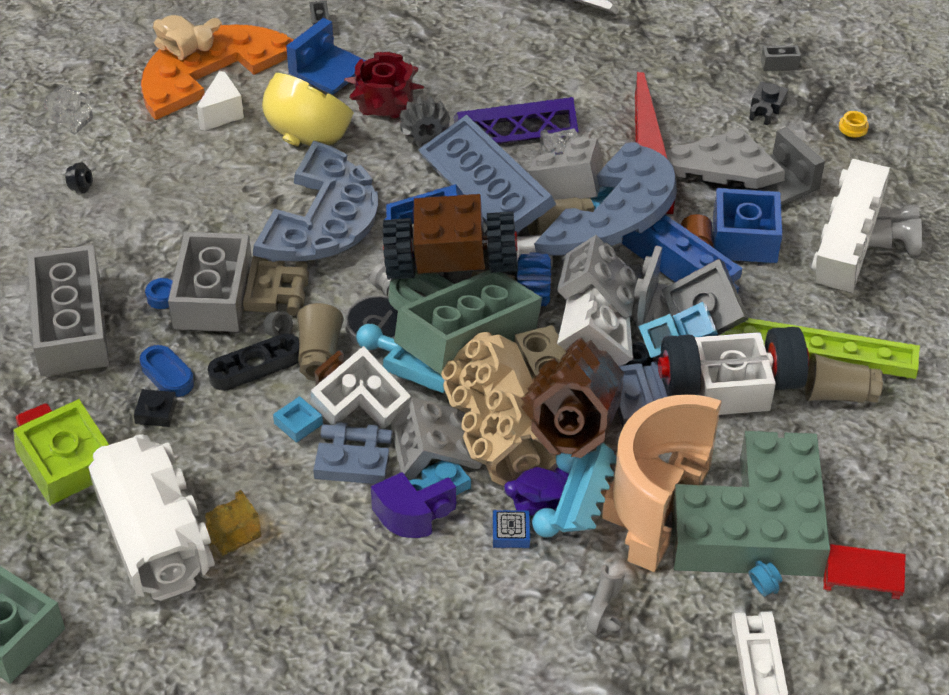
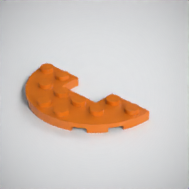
M233 24L221 25L213 33L214 40L209 50L202 51L196 49L194 53L188 55L183 60L178 59V56L168 50L159 49L147 63L142 75L141 87L145 106L150 115L155 120H158L202 99L205 91L196 80L237 61L255 75L287 60L286 46L294 39L284 33L264 27Z

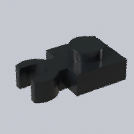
M761 81L752 97L749 120L753 121L756 116L765 117L764 125H769L772 120V114L779 115L787 99L789 89Z

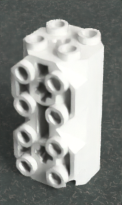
M139 434L132 438L98 448L93 453L94 461L88 467L92 484L136 596L144 597L143 592L151 593L153 599L162 601L190 591L196 585L194 577L200 571L202 576H204L209 567L215 566L208 546L211 541L205 523H198L196 519L198 510L192 495L186 496L185 492L181 491L187 489L181 469H175L171 464L175 462V458L169 442L158 444L150 441L147 435Z

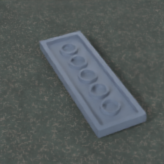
M465 115L418 149L422 157L450 186L457 184L464 195L481 194L483 221L486 224L487 213L514 211L515 231L518 234L523 228L556 205L552 195L468 115Z

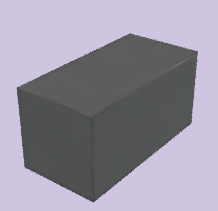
M327 1L309 2L312 26L322 18L330 20Z
M798 45L763 46L761 55L763 71L799 70L801 54Z

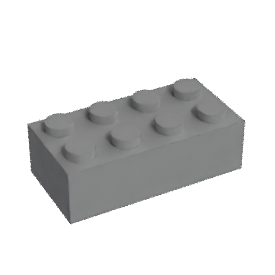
M94 245L27 254L33 349L40 376L109 366L100 272Z

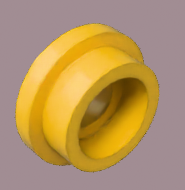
M858 111L845 113L844 117L839 121V130L851 138L864 136L869 129L866 115Z

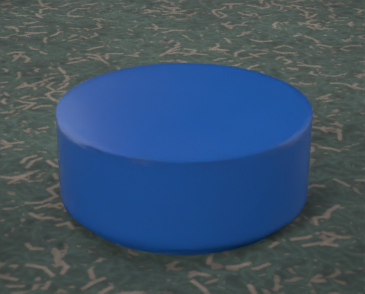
M159 278L151 281L146 286V300L151 307L155 309L169 308L168 300L173 280Z

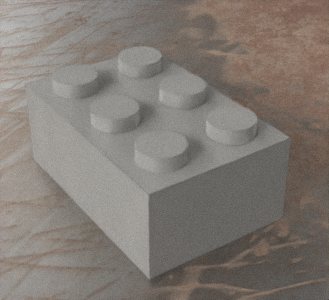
M184 232L168 300L173 329L239 332L244 309L243 300L252 262L249 234Z

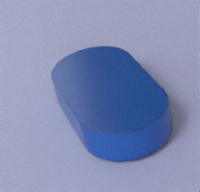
M154 345L146 348L141 353V370L160 391L176 392V397H182L193 389L194 379L191 369L170 348L163 345Z

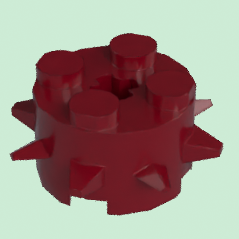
M392 52L374 53V58L366 61L360 59L355 66V77L344 79V81L355 84V90L350 94L349 98L356 100L359 105V111L363 115L373 114L399 118L401 110L407 109V101L413 102V90L424 89L423 85L413 82V77L418 72V68L412 66L411 63L404 62L402 55Z

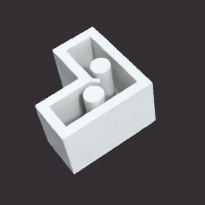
M363 346L311 390L310 403L331 425L341 422L358 406H361L381 429H385L411 396Z

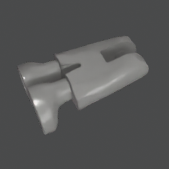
M909 204L900 209L880 207L868 247L891 249L892 238L899 239L905 243V248L909 255L920 256L922 224L919 218V206L917 204Z

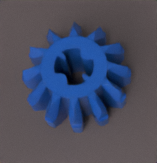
M540 252L521 254L518 258L517 282L542 297L541 306H547L550 302L551 259L548 254H540Z

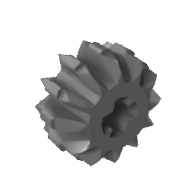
M418 96L417 103L414 104L407 101V109L401 110V121L399 124L401 132L405 134L406 140L409 143L415 141L419 148L423 143H428L450 127L449 112L445 109L441 100L435 102L432 96L426 101H423Z

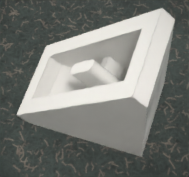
M218 72L197 105L200 130L206 131L244 118L241 94L225 72Z

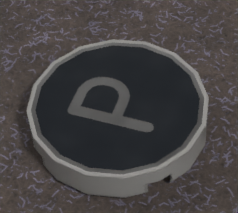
M384 295L367 296L357 300L348 308L345 315V329L352 343L359 346L356 339L357 331L365 324H375L381 329L383 335L395 339L398 310L390 304L388 296Z

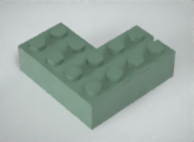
M745 431L740 455L742 487L675 484L671 511L674 570L748 574L749 570L756 567L755 562L760 560L765 564L771 562L777 568L780 575L823 577L830 553L817 434L785 432L784 438H778L777 432Z

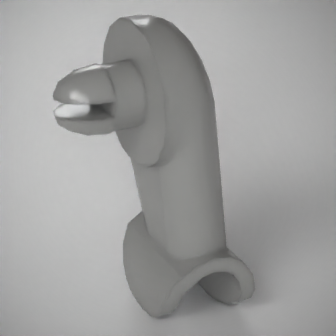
M602 565L599 586L587 620L588 631L596 636L601 632L602 628L617 632L622 626L621 621L616 616L609 614V603L611 597H615L620 592L625 575H608L609 567L606 565Z

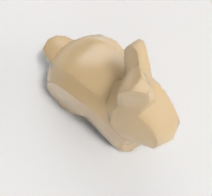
M170 15L157 19L153 23V29L157 35L154 44L159 49L168 50L178 56V59L183 60L188 55L194 53L196 49L202 51L209 50L214 40L213 33L220 28L222 22L219 18H212L204 25L194 26L182 16Z

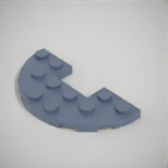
M313 141L295 172L294 184L305 186L308 189L319 190L305 217L274 209L253 246V256L265 258L272 262L307 261L333 256L355 246L370 232L376 220L378 192L372 186L371 176L361 165L355 166L349 162L347 154L324 143Z
M637 142L625 143L597 174L599 186L615 187L594 212L582 211L576 208L565 209L534 243L536 252L548 255H566V253L595 235L604 243L613 246L622 242L621 236L634 230L642 233L667 213L676 198V176L672 164L661 153L653 149L640 146Z

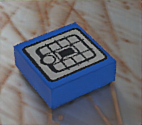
M493 510V548H530L529 511Z

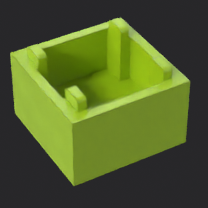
M80 399L13 429L16 453L50 506L93 485L88 468L94 461L93 453L98 448L108 446L109 444Z

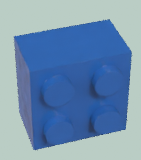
M717 188L713 210V248L734 261L777 263L782 241L780 192Z

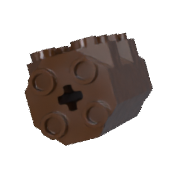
M581 337L566 348V353L560 358V361L553 358L538 370L539 374L533 378L534 382L527 388L528 392L521 397L523 401L521 408L532 421L531 431L550 454L560 455L565 453L571 454V457L582 458L605 441L621 402L624 372L607 351L599 350L592 340L585 342Z

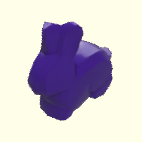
M534 467L522 472L516 480L505 483L504 493L513 499L516 511H529V516H534L537 511L543 508H551L556 511L569 473L560 470L558 467L554 471Z

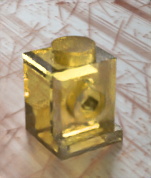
M242 490L235 492L236 499L226 504L218 505L212 511L205 513L207 522L205 526L211 541L208 545L215 544L222 556L262 537L259 514Z

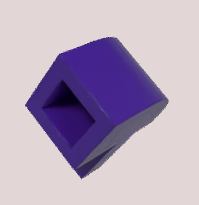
M401 472L371 486L372 510L381 523L390 532L406 538L429 536L432 534V520L443 518L451 511L456 510V486L447 477L416 491L405 474Z

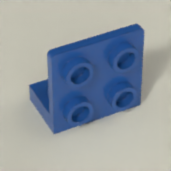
M322 18L286 46L289 74L332 95L349 83L344 81L345 78L355 77V66L362 59L334 45L332 21Z

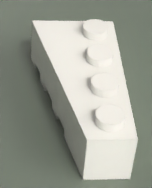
M852 159L849 169L842 170L838 185L841 190L839 196H834L829 212L831 218L829 223L824 225L820 240L821 245L819 251H816L812 262L811 270L816 271L815 283L851 293L854 292L888 185L890 167Z
M618 257V259L626 266V263ZM593 284L584 293H576L567 299L557 342L559 346L566 350L573 342L582 337L585 342L592 340L599 350L607 351L618 366H622L633 359L630 317L624 319Z

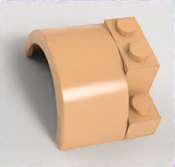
M701 395L668 396L641 407L625 423L618 440L614 480L612 483L607 482L610 488L609 490H602L601 494L605 498L602 519L629 530L625 539V545L629 546L628 562L652 572L656 571L670 543L672 528L664 526L672 511L675 484L702 485L710 470L721 400ZM672 452L669 463L659 458L661 454Z

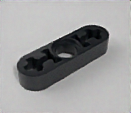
M280 334L213 359L208 365L211 386L217 390H230L299 363V338L293 334ZM252 358L264 360L262 364L257 366L247 364V361Z

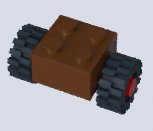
M481 194L414 198V237L411 218L384 220L383 253L388 280L415 278V265H417L418 274L485 269L484 250L488 249L491 273L517 271L518 245L514 211L487 213V236H484Z

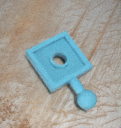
M365 324L359 328L356 339L361 348L364 346L367 350H375L379 347L390 352L383 359V367L389 373L426 386L428 389L441 393L445 392L443 387L445 380L442 378V375L396 344L393 338L383 335L377 325Z

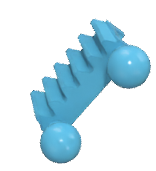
M601 443L597 446L596 451H590L582 458L571 457V454L565 453L556 455L558 468L569 473L556 511L551 508H543L535 513L532 525L538 535L552 537L559 530L562 532H573L596 528V524L591 517L600 516L601 512L596 504L605 502V498L600 491L609 490L610 486L605 478L614 476V472L609 465L616 464L617 457L611 448Z

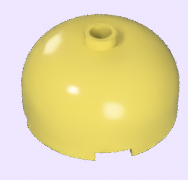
M275 73L264 92L262 107L269 124L276 131L284 135L282 139L296 147L300 143L311 146L313 141L330 146L339 141L345 134L354 112L329 93L325 95L321 91L308 86L309 83L290 75Z

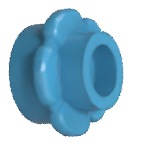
M760 560L756 561V567L748 571L753 585L764 597L772 592L777 594L780 590L779 583L782 582L779 571L771 562L765 564Z

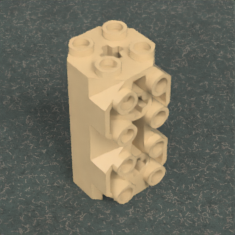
M489 332L477 334L458 351L454 360L447 362L441 373L442 378L445 380L443 387L450 405L465 412L461 427L465 431L463 439L471 459L485 464L491 480L502 486L509 481L516 480L522 472L534 467L554 471L558 467L556 464V454H550L531 431L532 421L521 408L523 404L521 397L528 392L527 388L533 383V380L518 345L499 334L493 336Z

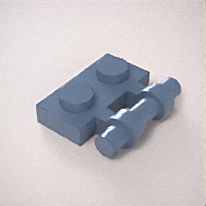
M336 422V425L322 424L321 438L334 439L333 444L319 443L313 469L314 479L377 484L385 480L390 458L389 448L377 446L378 443L391 444L393 431L379 429V425H367V428L349 427L348 423ZM347 440L365 442V446L346 445Z

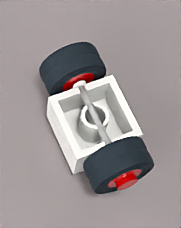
M799 327L772 328L768 330L765 346L760 332L694 337L689 334L666 336L662 340L660 358H658V372L660 378H662L667 396L701 395L721 400L719 415L770 411L774 390L803 388L807 381L809 351L803 332Z

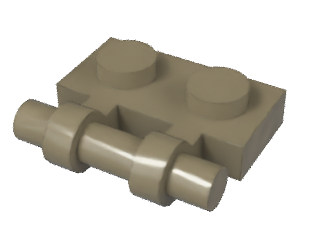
M253 256L243 300L244 311L274 312L278 310V304L282 303L287 305V313L289 315L296 316L305 303L306 295L303 290L309 280L308 264L305 261H297L295 267H286L285 261L272 262L265 258ZM290 283L291 288L282 287V284Z

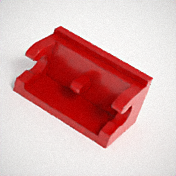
M830 544V553L823 575V590L831 591V587H834V585L889 592L891 593V599L899 600L900 596H903L905 592L906 554Z

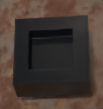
M142 389L134 412L135 424L170 427L177 403L176 392Z

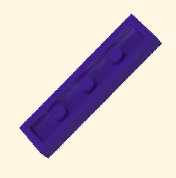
M573 97L460 111L453 117L454 123H456L465 115H468L478 126L480 125L486 130L485 133L493 135L494 137L491 138L497 144L577 134L579 132ZM568 114L570 127L558 128L550 120L553 116ZM538 118L543 122V125L537 132H530L521 125L525 119ZM510 122L515 127L509 135L501 136L492 129L495 123ZM546 125L552 129L543 131ZM517 129L523 132L522 134H514Z

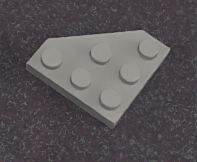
M743 129L729 130L721 135L704 137L699 141L686 145H676L672 149L665 150L677 177L686 178L687 173L703 175V181L727 184L729 179L745 182V187L754 189L782 182L785 178V170Z

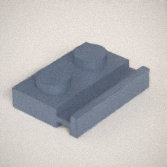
M651 362V366L642 367V364L619 366L624 372L621 402L617 409L622 428L628 419L641 407L657 399L668 397L662 378L659 376L657 362Z

